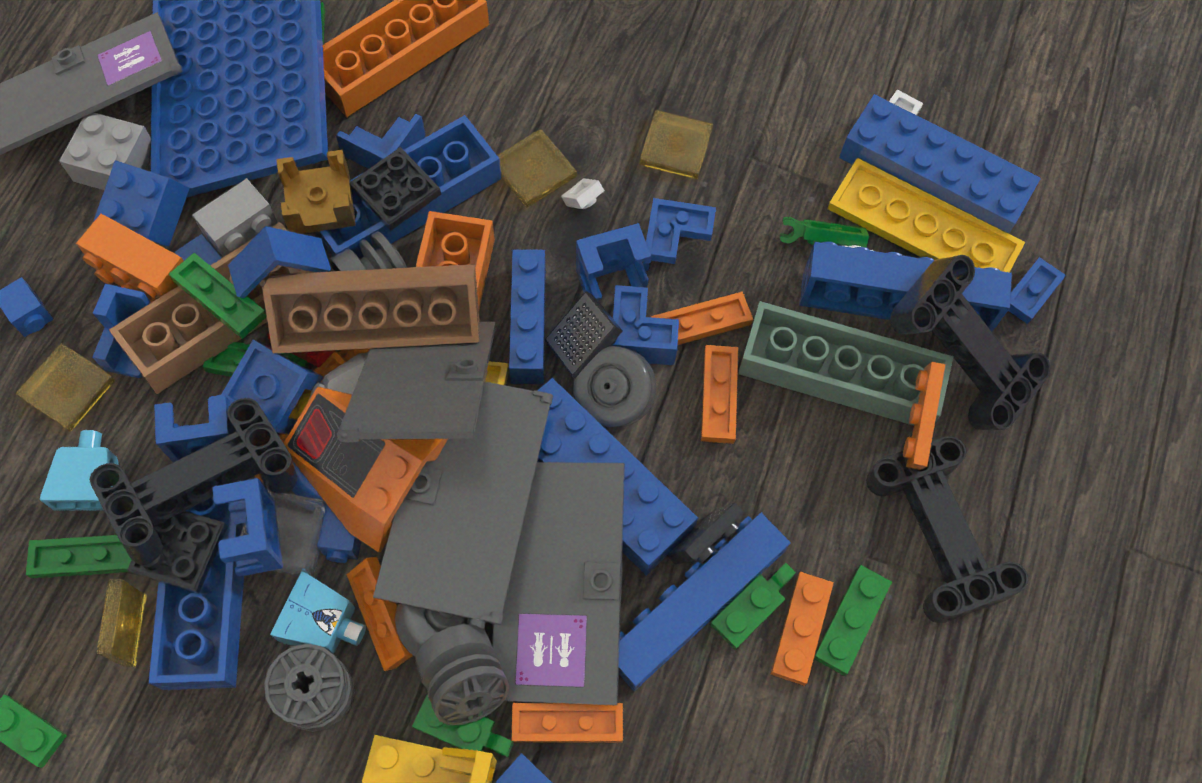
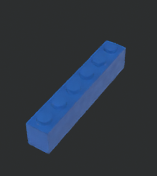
M762 513L753 520L750 516L745 518L735 531L737 535L729 542L722 539L714 547L715 550L711 554L713 557L704 565L699 562L694 564L684 575L687 580L678 588L674 584L670 586L659 597L662 603L653 611L649 608L642 611L634 619L635 627L627 635L622 631L620 632L619 675L633 691L637 690L731 603L759 574H762L786 552L791 542Z

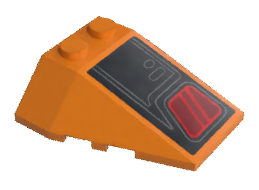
M317 387L284 445L289 451L292 461L347 531L377 552H381L388 541L394 515L425 463L437 459L448 439H360L359 442H341L337 438V432L352 394Z

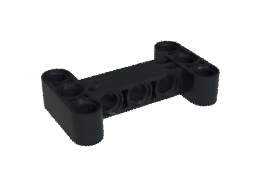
M958 255L936 259L895 306L890 317L891 326L894 331L902 335L925 333L932 330L981 392L969 408L968 418L971 425L979 430L1008 429L1048 378L1050 362L1042 353L1014 354L1010 356L962 295L975 276L974 263L968 256Z
M241 398L229 406L227 414L234 433L132 483L129 482L125 472L117 464L106 463L94 469L89 479L90 484L120 542L133 562L147 564L156 560L162 553L163 545L154 526L212 498V487L245 481L259 474L265 486L273 493L283 494L294 488L298 477L291 455L255 400ZM145 538L143 541L136 543L140 539Z
M952 436L932 441L928 465L922 469V472L906 467L908 458L903 457V451L878 460L866 479L867 487L877 496H888L900 491H904L946 582V584L939 586L930 593L923 603L925 615L936 623H946L1006 601L1024 590L1028 584L1027 572L1018 563L1005 562L988 568L945 478L966 457L965 445L961 440ZM940 451L947 452L952 457V461L944 459ZM878 472L887 473L891 477L892 482L883 481L879 477ZM1001 574L1009 577L1012 582V588H1008L1003 584ZM970 585L980 591L981 600L975 599L970 594ZM937 597L947 600L950 606L949 612L942 610L938 606Z

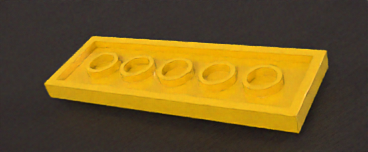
M859 158L855 160L827 208L920 257H929L934 260L966 255L973 261L975 267H993L1003 272H1010L1025 244L1024 241Z

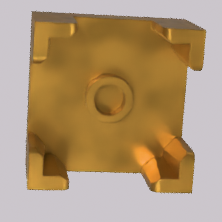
M343 150L326 153L330 164L329 167L298 171L292 157L276 159L278 175L283 184L285 202H281L282 216L290 232L304 234L356 226L349 170Z

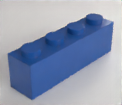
M513 250L509 360L511 384H544L545 250Z

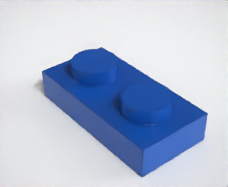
M1039 257L1011 292L1010 309L1008 311L1028 324L1066 275Z

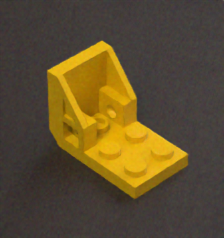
M374 735L362 783H492L497 760L492 753L447 747L438 749Z

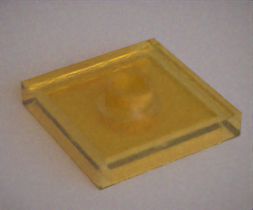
M655 110L639 165L698 179L713 124Z
M539 129L497 155L500 159L501 177L526 208L577 177L575 168L542 129Z
M61 343L16 394L71 432L116 380Z
M110 579L108 581L97 653L123 667H136L147 595L123 579Z

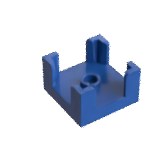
M639 223L576 240V272L584 293L587 291L594 295L597 300H601L602 294L595 277L624 269L631 286H648V276L642 261L645 264L651 263V254Z
M253 339L221 395L226 394L230 405L241 398L255 400L275 431L289 435L297 422L296 419L289 418L304 390H312L317 383H321L323 376L309 368L299 366L281 355L282 353L273 354L271 345Z
M226 394L208 398L209 423L179 426L177 423L174 424L172 403L154 405L156 445L172 462L234 433L227 414L230 401Z
M255 478L212 487L215 504L228 503L232 522L236 525L246 523L248 534L220 540L218 543L220 559L224 563L236 561L237 567H235V572L239 577L283 568L275 500L261 481Z

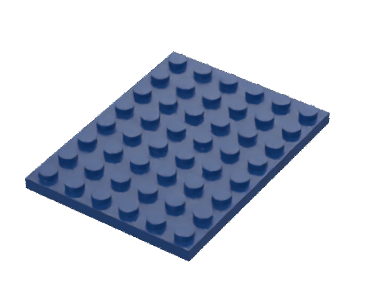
M153 0V14L158 12L183 72L152 85L151 172L171 178L190 187L187 197L238 184L246 178L250 181L278 173L276 159L292 157L297 168L328 160L326 154L328 152L320 0Z

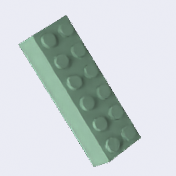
M759 301L738 374L914 426V424L909 423L912 405L914 403L918 404L920 391L915 389L919 371L924 370L931 362L946 364L936 415L937 421L941 416L954 356Z

